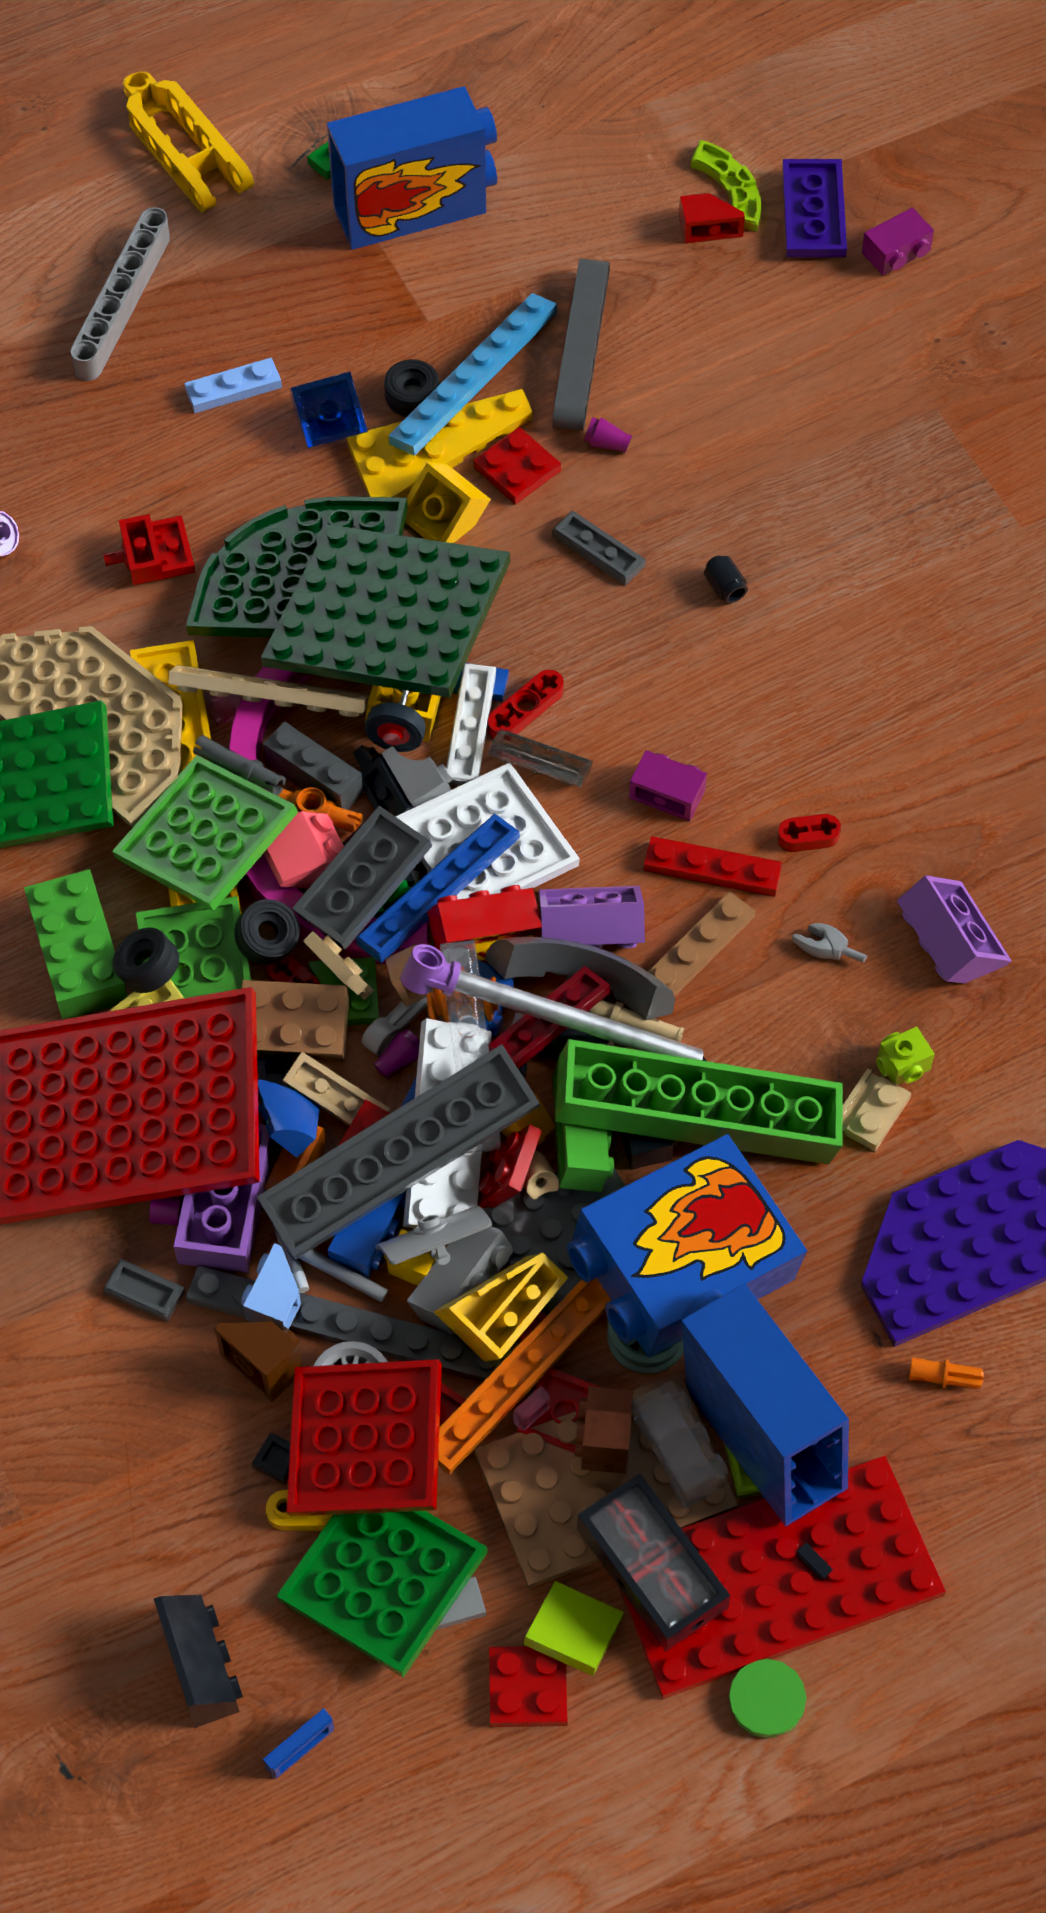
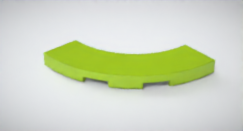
M700 140L691 159V168L700 170L714 178L727 193L730 204L744 212V229L757 232L761 216V196L752 173L745 165L742 166L732 158L730 152L715 144Z

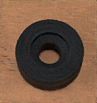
M417 359L403 360L394 364L387 371L384 379L385 400L390 409L401 416L407 417L440 385L436 370L430 364ZM409 384H416L420 389L417 392H407L404 390V387Z
M272 899L259 900L248 906L238 918L234 930L235 942L240 952L250 961L263 965L274 964L283 960L295 948L300 934L299 922L294 912L284 903ZM259 925H271L276 933L275 939H263L258 932Z
M152 927L139 929L127 936L118 946L113 957V969L116 975L131 990L137 993H149L162 987L174 975L179 964V952L176 946L162 931Z

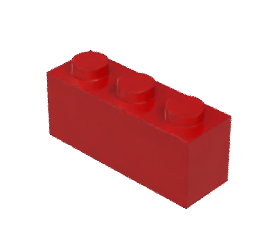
M520 885L508 886L500 889V893L490 895L488 890L476 891L469 894V898L459 900L457 895L445 896L437 899V904L427 911L435 948L438 950L493 942L499 939L529 936L542 928L533 888L521 889Z

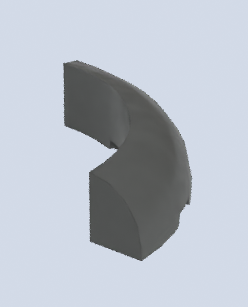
M513 937L495 941L490 945L486 953L485 960L504 979L527 976L543 977L545 972H552L557 975H566V980H568L586 966L610 984V990L614 991L613 997L633 1009L645 1020L670 1015L674 1009L675 996L673 991L662 981L636 964L590 945L546 937Z

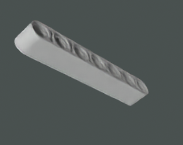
M152 207L146 209L141 214L71 347L70 352L74 372L80 380H94L103 371L170 241L168 218L163 209Z

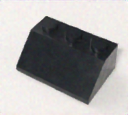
M175 1595L154 1598V1603L195 1728L238 1713L239 1708L236 1700L243 1698L236 1675L228 1677L224 1665L231 1662L225 1640L217 1642L213 1632V1628L220 1626L213 1604L205 1607L202 1595Z

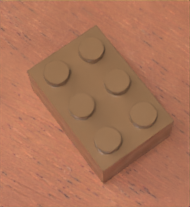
M242 980V988L252 987L256 993L257 1056L277 1057L292 1055V1058H298L303 1052L315 1060L345 1061L350 992L347 986Z

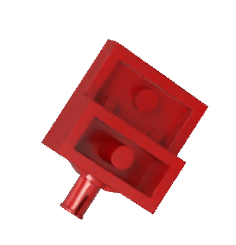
M150 514L118 520L122 536V550L103 553L106 567L125 563V566L130 571L133 585L196 573L182 515L151 521Z

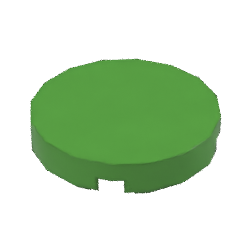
M763 1659L750 1663L739 1670L732 1681L728 1700L734 1719L742 1729L753 1736L769 1739L783 1735L786 1732L788 1733L796 1727L804 1714L807 1697L804 1684L795 1670L783 1662Z

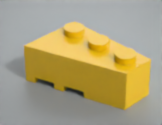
M543 1252L526 1256L433 1312L484 1362L498 1360L505 1355L568 1277Z

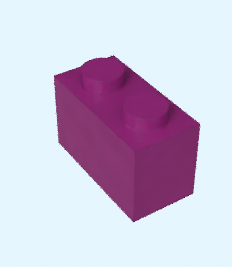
M912 207L864 232L861 253L882 275H885L893 270L902 268L906 263L917 257H923L931 251L934 229Z
M645 750L630 780L629 799L690 821L705 792L707 773L701 771L696 766L684 765L671 760L664 754H655Z

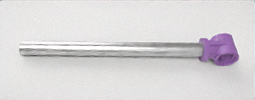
M419 944L415 946L400 975L402 984L408 990L417 994H428L433 988L442 990V994L446 996H451L453 991H457L635 1050L702 1060L703 1050L461 971V964L459 962H446L442 952L431 945Z

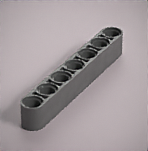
M579 259L554 405L553 428L584 431L609 280L610 261Z

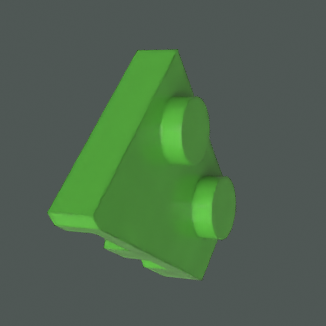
M351 958L363 970L359 975L374 991L364 1000L348 987L350 992L348 1026L372 1024L379 1018L375 958ZM309 961L310 972L316 976L320 984L347 986L323 961Z

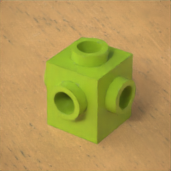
M916 1026L901 1034L894 1032L885 1037L880 1043L876 1063L881 1074L884 1077L888 1076L891 1082L897 1085L903 1082L909 1084L917 1081L925 1072L931 1070L935 1054Z

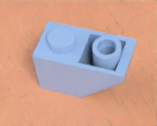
M274 1243L270 1253H264L257 1267V1274L259 1275L254 1285L249 1284L246 1287L241 1299V1305H243L246 1320L251 1322L272 1321L282 1330L284 1327L290 1328L301 1306L298 1287L283 1249L280 1245Z

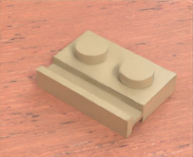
M312 931L304 939V943L345 985L360 995L362 999L365 1000L374 991L359 975L363 970L350 957L344 960L339 955L342 949L328 935L322 939Z
M867 1068L843 1104L842 1131L845 1132L846 1136L876 1152L910 1100L911 1092L882 1076L878 1077L872 1074V1070Z

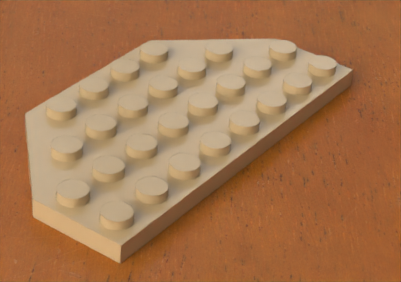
M92 626L79 627V631L61 632L60 629L34 631V635L16 636L15 633L2 634L0 636V719L7 720L102 700L107 708L112 810L133 828L180 774L182 701L180 696Z

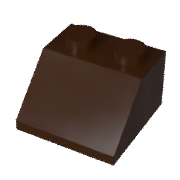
M269 1321L219 1323L214 1328L220 1355L271 1402L294 1381L295 1367H302V1355L298 1346L300 1342L295 1334L286 1327L281 1330L276 1324Z

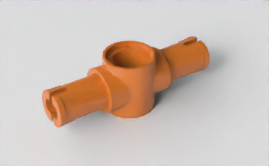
M309 787L301 791L296 790L295 792L283 789L278 795L293 803L298 813L305 811L328 814L333 822V826L351 833L361 825V813L337 807L335 802L327 800L323 791L318 788ZM311 807H316V808H317V809H315V810H307L308 808H311Z

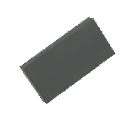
M122 1259L119 1260L103 1288L104 1294L166 1322L170 1320L185 1293L183 1286Z

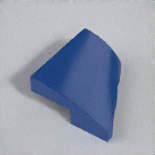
M258 1079V1095L263 1099L258 1109L266 1122L267 1132L274 1141L297 1158L316 1139L320 1106L292 1089Z

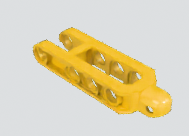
M136 72L125 77L123 88L128 98L126 108L129 111V127L200 212L203 213L216 206L215 196L212 197L201 177L216 168L238 193L241 194L254 187V179L246 163L177 82L168 80L156 82L148 72ZM161 111L170 112L202 151L189 158L183 153L180 154L172 145L168 134L164 135L157 127L153 115Z

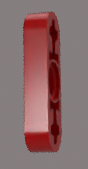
M550 669L539 672L493 710L488 717V732L490 736L497 741L511 740L562 697L564 691L562 675ZM543 684L548 686L555 684V688L547 687L543 690ZM522 700H530L535 704V707L529 711H523L517 707V704ZM508 721V727L504 725L497 727V722L505 724Z

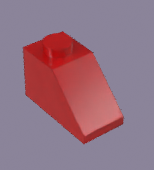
M710 193L680 196L679 221L685 244L743 237L745 222L743 211Z

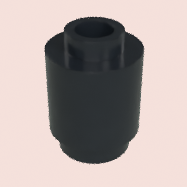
M718 555L707 562L704 576L721 600L731 604L745 596L748 591L747 581L731 557Z

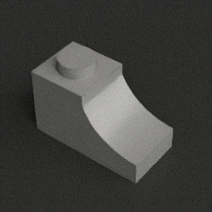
M393 746L382 752L383 757L414 808L452 790L448 784L453 781L451 775L443 764L437 766L430 756L420 761L407 759L400 755Z

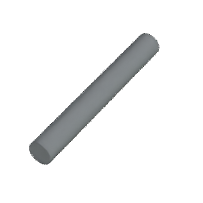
M313 1249L299 1257V1259L381 1303L387 1295L388 1289Z

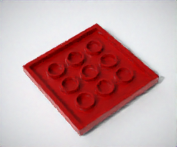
M438 1359L295 1367L287 1513L293 1517L437 1510L442 1363Z

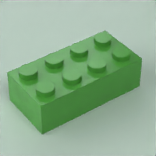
M90 869L24 887L62 1020L114 1007L128 997L125 983L116 975L113 969L115 950Z

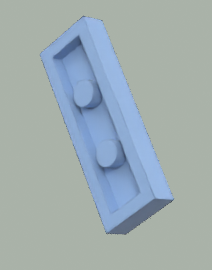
M272 357L184 383L185 391L194 413L282 388L281 378Z

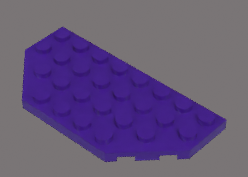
M1016 1140L893 1192L864 1273L861 1287L894 1347L1046 1281V1149Z

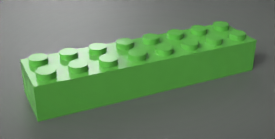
M568 1039L558 1058L555 1122L707 1145L729 1134L740 1151L830 1164L842 1148L843 1083Z

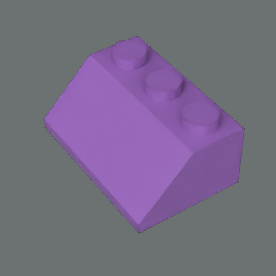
M925 875L897 900L903 910V918L915 929L920 937L919 944L931 955L936 963L935 969L944 980L965 984L1007 966L1011 962L1010 957L961 881Z
M640 886L539 889L540 920L542 924L541 937L574 941L599 949L603 947V944H617L619 948H633L637 946V943H645L644 901Z

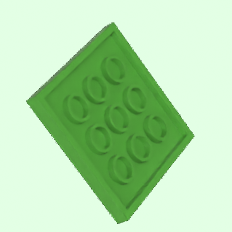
M196 755L178 775V778L171 783L113 849L112 853L117 860L214 912L297 815L298 811L293 803Z

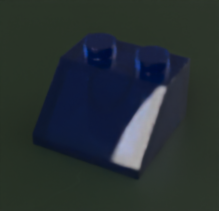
M351 371L290 388L289 394L297 422L308 449L368 432Z

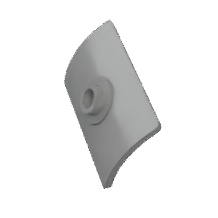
M479 1206L471 1207L446 1218L439 1219L436 1214L429 1215L418 1220V1226L413 1231L379 1243L375 1248L377 1251L381 1250L392 1265L429 1251L431 1258L438 1264L446 1265L450 1261V1255L445 1248L446 1244L490 1228L492 1223L488 1215Z

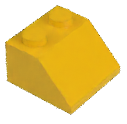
M426 463L407 496L408 510L405 523L425 539L454 543L477 524L491 499L449 465Z

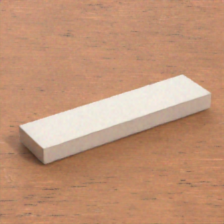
M466 663L464 665L446 769L453 781L448 783L449 785L461 786L479 777L496 678V667Z

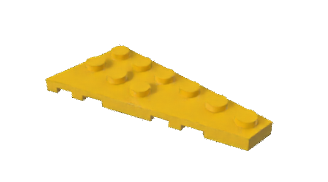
M523 389L466 404L415 456L389 444V434L401 422L347 436V445L368 497L404 498L408 495L407 491L412 489L426 463H442L453 468L462 463L463 457L473 451L478 453L485 449L486 444L498 436L505 437L518 427L533 420V411Z

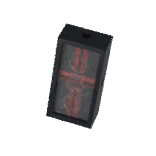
M640 1473L578 1514L577 1530L665 1652L728 1609L730 1594Z

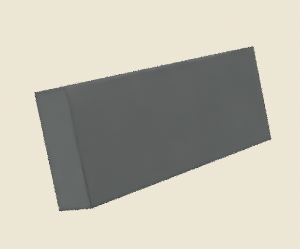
M573 510L552 529V537L625 586L645 567L646 559Z

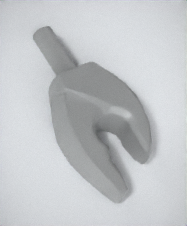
M814 923L808 926V930L812 934L822 938L820 941H814L812 938L799 934L792 936L793 942L803 951L817 958L840 960L843 955H846L862 963L867 958V955L847 947L848 939L838 929L827 924Z

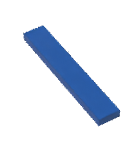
M494 813L356 937V945L382 963L429 921L427 911L437 904V899L459 894L520 838V831Z

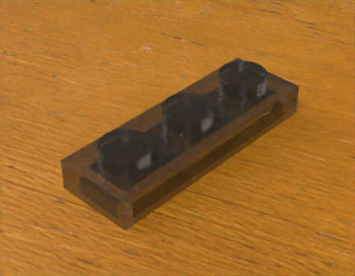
M500 729L492 741L488 754L504 763L510 762L511 764L527 768L535 774H544L558 779L564 784L582 787L591 771L593 763L592 760Z

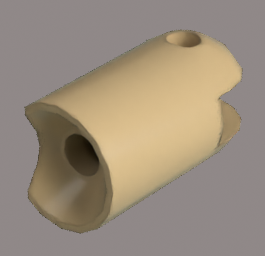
M539 1151L534 1152L523 1184L530 1198L534 1200L544 1193L557 1191L560 1186L558 1177L545 1156Z

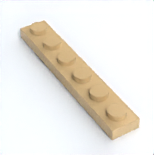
M180 665L175 666L169 671L168 684L178 685V690L197 692V689L210 690V695L217 697H229L231 693L242 695L243 700L250 702H260L264 698L274 700L275 705L292 707L294 703L307 705L306 709L316 712H324L326 708L339 710L340 715L356 717L359 713H363L367 709L370 694Z

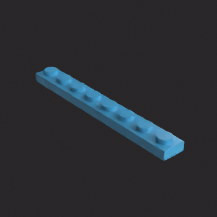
M534 293L527 297L389 434V444L415 456L557 314V303Z

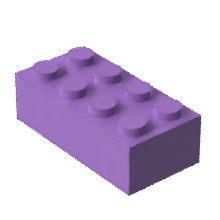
M259 1124L260 1183L184 1195L174 1242L178 1264L199 1265L213 1269L249 1273L262 1208L257 1196L265 1192L274 1148V1140L269 1136L266 1125Z

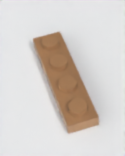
M729 891L648 972L673 991L674 996H676L755 918L756 911Z

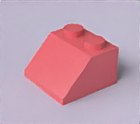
M301 811L297 813L267 848L264 855L279 886L309 889L344 848V845L328 814Z

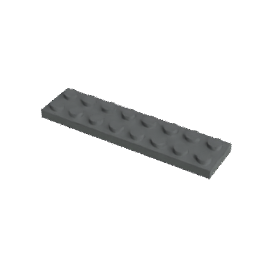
M501 1044L263 1192L257 1198L294 1259H297L536 1110L541 1105Z

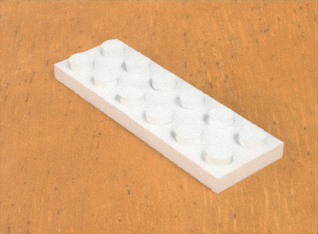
M428 1018L421 1022L415 1098L487 1054L488 1044L491 1043V1031ZM482 1143L406 1190L403 1227L415 1229L418 1226V1220L423 1217L436 1214L439 1219L446 1218L477 1206Z

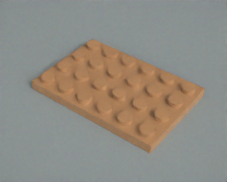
M681 1373L633 1390L626 1474L581 1470L582 1457H576L573 1452L544 1442L543 1438L535 1433L526 1435L519 1432L474 1449L475 1457L528 1589L600 1562L577 1530L578 1514L639 1473L680 1528L737 1509L736 1499ZM575 1411L559 1417L558 1419L563 1421L560 1424L551 1420L532 1427V1429L558 1438L563 1443L576 1445L577 1422L585 1421L577 1420L575 1423L570 1421L575 1417Z

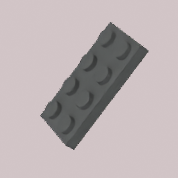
M378 806L292 909L296 915L324 935H328L335 943L346 950L430 850L432 844L429 839L381 806Z

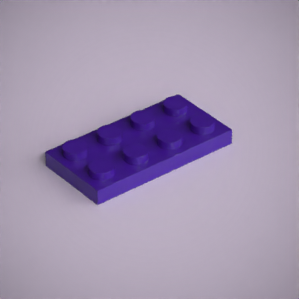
M783 159L782 180L786 257H846L847 239L842 159Z

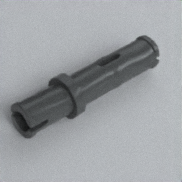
M204 735L197 739L195 744L202 748L194 747L193 753L277 796L282 792L283 787L277 785V783L285 785V777L264 768L262 762L249 760L208 739Z

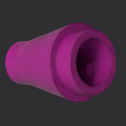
M592 417L584 441L591 443L590 446L626 453L632 435L625 433L602 417L600 420Z
M409 1029L404 1030L402 1033L397 1032L378 1060L373 1063L374 1067L384 1078L388 1079L395 1072L418 1060L420 1040Z

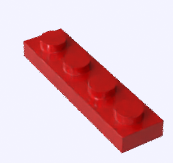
M654 836L650 838L644 862V871L773 897L776 896L782 869L781 861Z

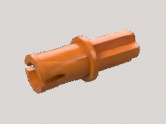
M912 1357L909 1380L941 1384V1388H946L947 1384L980 1389L984 1378L983 1369L951 1364L949 1359H945V1362Z

